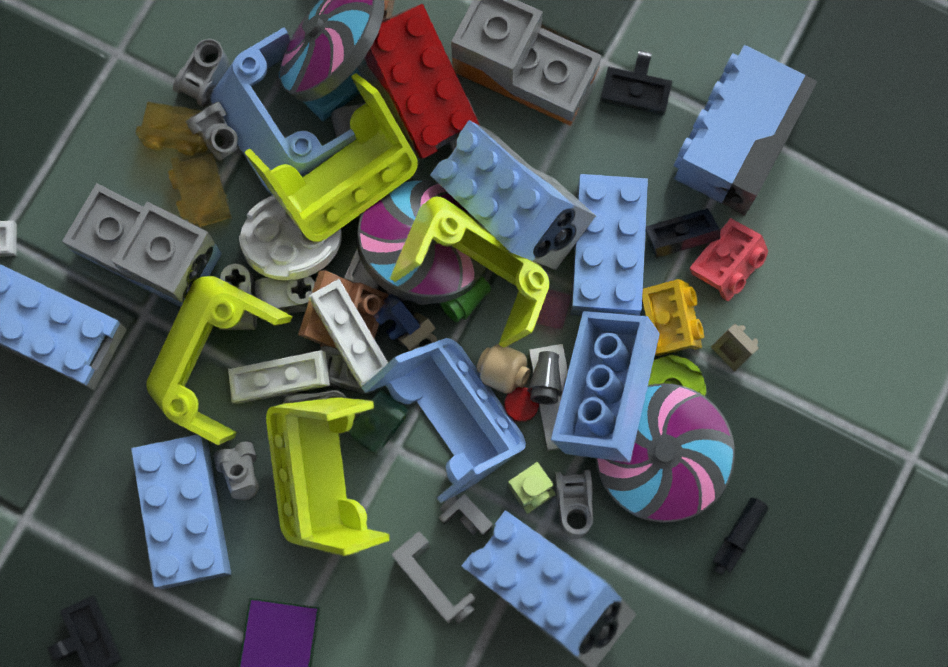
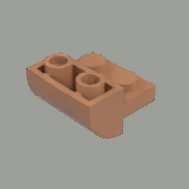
M326 270L319 271L312 293L340 279L370 333L375 338L379 323L374 318V315L385 304L383 300L388 297V294L361 282L353 283ZM309 300L298 335L319 343L321 346L338 349Z

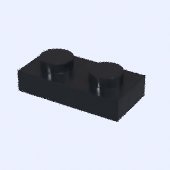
M708 208L649 225L645 229L646 238L656 258L721 239L720 228Z

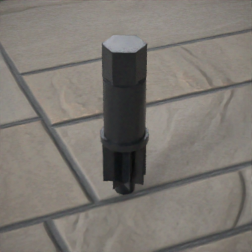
M750 498L729 535L723 539L724 543L712 561L716 564L714 572L723 576L725 571L732 572L742 553H745L746 546L769 509L766 503L758 498Z

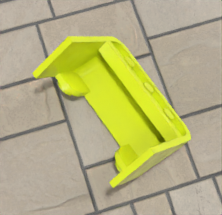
M357 73L353 74L351 78L366 103L359 107L350 119V129L354 132L356 140L307 175L302 177L293 166L288 164L279 165L270 171L250 148L244 152L270 192L300 231L309 240L314 242H320L330 237L410 179L417 170V157L381 94Z
M432 197L426 201L417 213L389 279L396 282L420 266L432 239L441 245L452 246L517 286L519 290L498 345L505 348L531 334L549 289L548 276L540 264L511 253L473 216L442 197Z
M203 276L192 283L150 372L146 387L151 398L169 420L220 445L234 439L237 432L198 412L199 404L196 395L185 387L213 326L222 329L234 327L240 322L245 310L273 325L290 323L293 316L217 277Z
M338 397L285 403L268 409L266 424L279 522L284 537L290 543L346 556L390 541L388 533L367 529V513L364 507L357 501L347 498L339 433L347 432L352 428L355 413L373 409V401Z

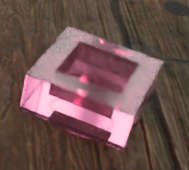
M548 289L536 323L562 330L571 295Z

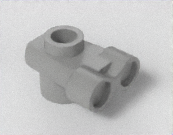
M219 101L185 121L192 134L198 133L218 161L239 149L237 134L227 125L224 119L226 112ZM216 134L220 135L223 139L220 147L215 143Z
M245 441L237 444L233 449H220L216 451L213 455L216 470L223 473L231 496L242 501L253 498L259 490V483L255 477L253 463L257 459L253 443Z

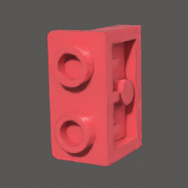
M732 218L720 230L721 239L710 242L689 268L692 275L718 289L721 297L726 301H730L735 294L742 291L748 277L755 269L763 265L768 254L763 236Z

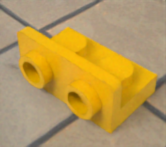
M680 279L643 288L642 300L645 315L649 317L660 333L655 355L660 356L688 348L694 350L702 348L701 339L704 338V330L701 321L696 319L694 306H697V296L694 288L689 283Z

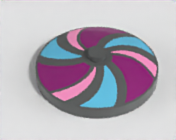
M319 0L301 21L285 50L280 68V81L284 90L296 99L306 102L319 99L342 84L359 66L374 43L383 20L384 0Z
M407 180L361 214L356 234L358 255L371 278L383 289L397 297L427 304L451 301L470 291L480 281L486 267L456 248L441 245L433 239L420 266L396 282L389 279L417 213L426 201L432 197H442L470 214L438 182Z
M653 384L647 387L630 462L595 458L603 486L619 506L639 518L653 522L668 523L692 518L716 502L730 481L734 467L735 447L733 436L725 417L708 398L693 389L681 385Z

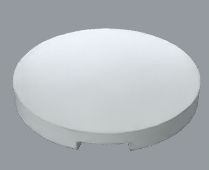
M273 195L259 202L248 212L247 219L239 236V242L245 260L256 272L276 280H296L317 273L332 261L340 247L342 233L341 229H339L323 241L314 242L309 240Z

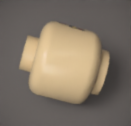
M496 344L492 348L487 347L481 354L477 364V372L480 373L482 383L507 394L512 393L518 386L524 387L530 376V369L527 368L525 354L508 346L503 348Z

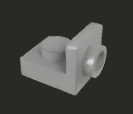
M465 494L460 498L457 496L450 498L440 508L443 514L439 519L444 525L460 511L463 516L459 520L473 535L479 531L484 536L493 528V524Z

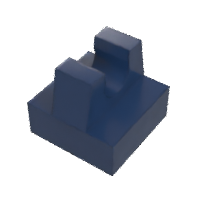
M390 294L383 300L385 304L374 315V318L380 325L386 320H394L392 327L386 331L392 340L407 332L411 335L421 327L402 301L393 294Z

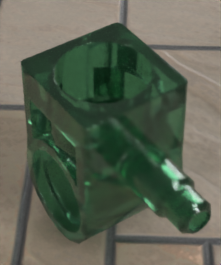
M383 390L378 392L371 400L373 401L374 408L363 411L354 422L352 428L347 431L354 440L376 456H378L400 428L410 412Z

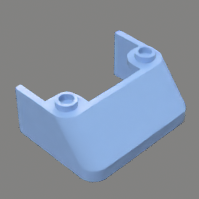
M284 27L241 52L234 59L211 94L212 104L220 102L226 112L224 119L227 125L237 134L238 147L265 189L271 195L273 194L244 153L249 148L270 171L279 165L288 164L293 166L304 177L356 140L352 129L324 146L320 144L314 134L308 131H298L284 138L259 100L252 86L266 76L269 67L283 59L285 50L290 42L288 32Z
M444 338L394 357L362 387L363 391L367 393L386 385L390 395L396 401L403 404H411L417 401L449 447L454 457L446 463V472L449 481L453 485L437 497L440 503L469 489L525 449L526 441L524 435L513 419L507 414L492 389L482 383L480 373L477 372V368L463 348L452 339Z

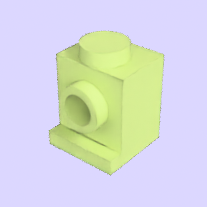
M538 462L508 481V487L527 514L556 495L552 489L553 483Z

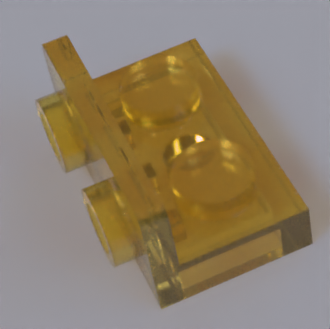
M147 102L142 127L137 126L135 134L145 147L154 150H162L163 147L175 148L177 152L184 155H195L196 152L206 154L207 145L198 133L193 135L185 123L186 120L200 113L201 110Z
M213 153L180 162L178 157L171 158L173 169L168 170L173 189L179 188L182 200L176 202L181 219H187L189 223L202 227L232 218Z

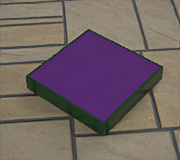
M250 598L239 667H312L320 607Z

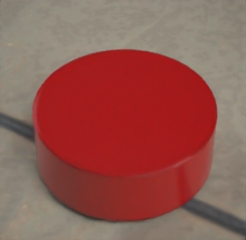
M517 387L512 393L507 394L505 398L504 408L513 421L527 422L537 414L539 404L530 400L531 394L526 387Z

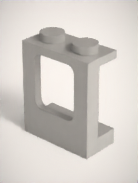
M418 531L391 555L448 623L455 619L459 624L474 611L471 604L475 601V597L469 593L453 607L415 561L430 548L429 542Z

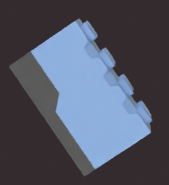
M746 45L743 46L739 56L732 53L720 80L717 81L708 98L709 100L705 108L701 110L689 138H686L677 155L678 157L673 165L678 168L675 180L746 215L818 81Z

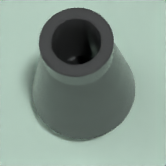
M551 351L539 353L538 362L528 387L531 401L543 405H552L558 402V397L562 395L559 354Z

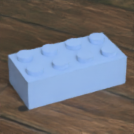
M580 174L577 199L591 210L596 217L574 245L570 315H582L583 311L640 315L642 311L648 178Z
M583 311L551 440L565 454L630 462L660 335L648 316Z
M193 435L131 448L154 588L166 589L231 575L208 440L199 435Z

